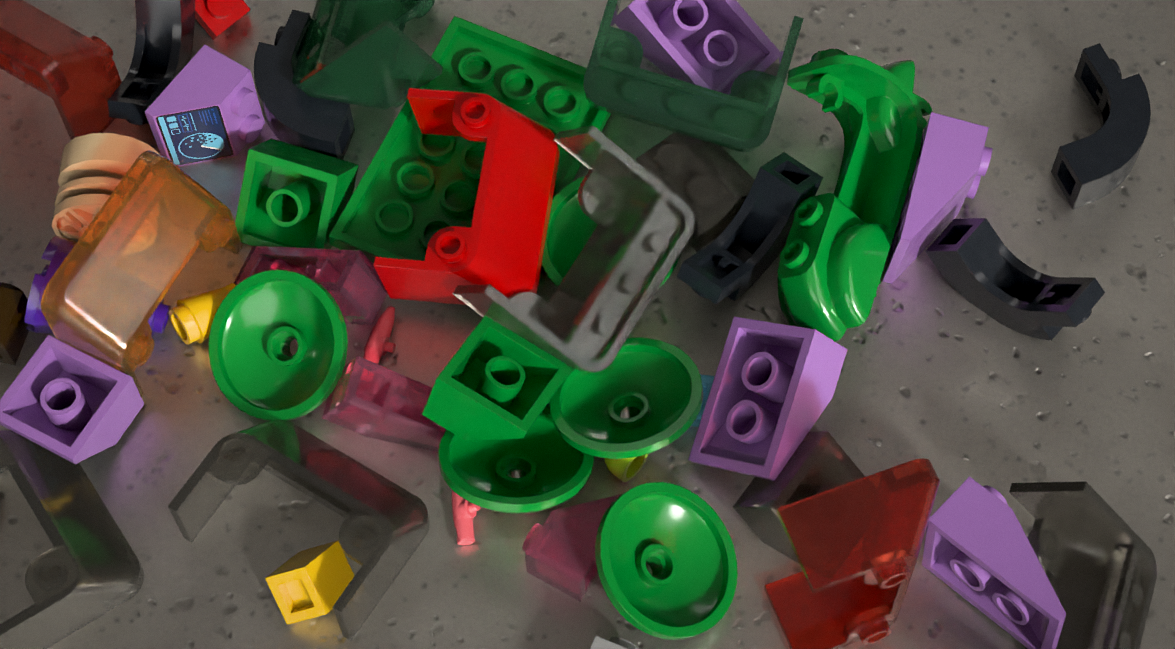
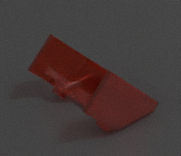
M0 0V69L52 98L71 140L90 133H103L116 119L109 118L108 100L122 83L112 59L114 53L110 46L97 36L89 38L23 0Z
M929 459L911 460L777 508V515L803 571L764 585V590L790 649H838L860 640L863 645H870L883 640L892 633L890 626L898 618L940 484L939 477Z

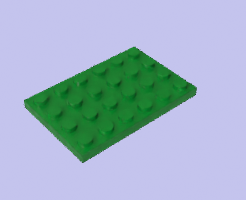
M454 16L413 88L484 93L550 129L557 139L560 150L554 198L564 187L579 178L622 94L623 82ZM407 98L330 233V245L374 263L375 257L425 261L428 242L437 231L449 226L471 227L486 142L469 141L460 136L422 134ZM477 306L504 318H507L511 310Z

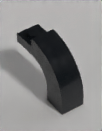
M135 0L136 41L134 54L126 77L108 100L109 118L125 119L127 122L135 125L149 123L145 111L191 60L195 26V0Z
M292 9L286 26L279 27L274 45L259 42L255 53L254 79L265 119L280 141L343 160L355 131L350 104L318 97L306 91L299 84L316 38L310 13Z
M1100 43L1083 49L1074 76L1100 119L1101 128L1090 136L1060 146L1051 170L1053 177L1072 209L1082 207L1105 197L1127 178L1137 160L1150 125V100L1140 74L1122 79L1117 62L1112 58L1109 59Z
M785 152L761 166L748 196L731 223L713 242L683 261L677 278L692 287L699 296L707 298L715 304L725 297H729L733 301L737 300L762 276L783 250L797 207L805 199L816 195L823 177Z
M986 218L953 219L925 251L944 278L967 301L1000 324L1033 338L1052 341L1063 327H1077L1089 318L1092 308L1105 294L1096 278L1054 277L1029 267L1004 245Z

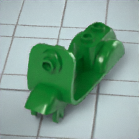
M827 49L812 55L810 63L788 71L787 85L793 90L822 104V110L825 113H833L839 121L844 134V153L834 193L809 197L797 207L785 247L780 255L777 271V293L781 311L788 325L816 329L836 342L843 337L848 328L862 325L870 314L919 156L923 129H925L927 124L923 116L930 115L933 112L930 104L924 98L913 93L915 64L912 60L896 61L879 66L867 59L848 55L839 49Z

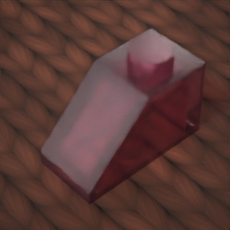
M620 495L553 510L543 525L536 523L529 531L522 550L525 551L527 572L581 602L598 575L595 543L599 524L608 507Z

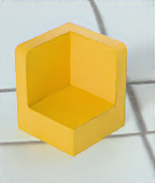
M338 540L296 553L265 578L287 625L328 614L358 588L356 577Z

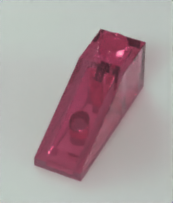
M253 246L233 282L235 285H238L252 275L269 270H287L301 273L316 280L332 295L342 312L345 324L373 325L388 294L374 268V264L361 250Z
M356 356L345 365L338 384L327 399L322 415L323 419L366 437L434 452L439 451L440 441L446 432L445 428L422 415L432 387L360 356Z

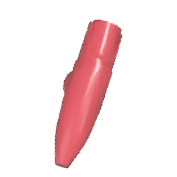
M389 306L381 314L370 333L364 347L363 358L358 367V371L364 375H374L381 357L387 352L394 353L396 344L390 342L395 320V307Z
M452 490V513L457 533V544L463 546L470 545L475 542L473 518L481 507L465 500Z

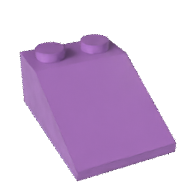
M634 0L612 19L645 58L716 114L722 111L782 55L736 0Z
M931 112L923 131L919 156L892 240L882 282L892 284L958 215L965 198H975L981 176H985L993 150L985 146L989 127Z
M734 317L688 460L701 465L775 481L833 398L848 349L816 329Z
M969 476L928 519L922 565L1026 648L1056 649L1066 617L1063 606L1013 509L1008 506L1006 499L993 487L988 485L982 486Z

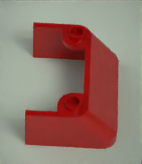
M409 88L407 98L422 134L460 136L469 141L486 142L471 227L449 226L437 231L428 242L425 261L375 257L374 268L391 299L517 309L527 305L533 300L538 290L560 157V150L554 133L547 127L484 93Z

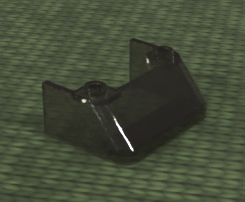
M592 125L560 131L553 139L589 169L579 186L578 202L585 215L598 224L550 301L546 302L532 292H517L507 298L490 284L458 285L452 293L482 317L488 316L572 368L584 372L602 371L613 362L687 244L695 226L694 214L690 206Z
M270 420L221 438L168 505L183 537L192 543L236 485L252 481L263 469L346 519L339 531L341 547L350 559L362 566L332 608L342 635L352 641L426 537L430 527V520L425 503L416 495L287 420Z
M0 430V474L9 470L54 546L36 557L28 566L25 574V585L35 604L0 624V649H48L136 595L144 581V570L80 463L74 464L11 430Z
M1086 481L1011 483L1009 493L1035 518L1033 528L1027 538L1066 612L1056 649H1139L1157 579L1156 560L1149 546Z

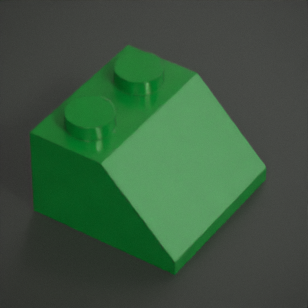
M272 138L249 148L232 240L321 267L332 248L329 235L353 195L359 165Z
M485 315L436 378L422 415L464 441L524 438L566 379L572 367Z

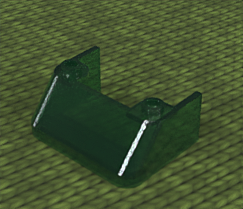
M317 0L292 83L309 97L386 110L390 107L398 108L408 99L409 88L419 89L442 74L443 67L403 33L406 22L414 17L421 18L426 15L434 5L435 0Z
M622 0L607 1L583 82L584 95L592 106L599 110L739 152H751L764 144L771 130L804 18L794 16L786 33L774 75L756 70L744 72L735 79L728 95L640 68L643 48L639 39L628 31L614 27Z

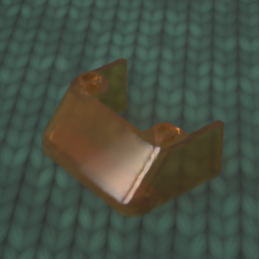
M150 150L143 152L135 160L52 276L43 292L41 311L55 338L132 377L141 397H143L144 392L134 371L138 366H143L148 361L154 349V340L151 338L152 331L148 320L197 248L211 253L220 247L234 254H239L243 247L231 210L170 159Z

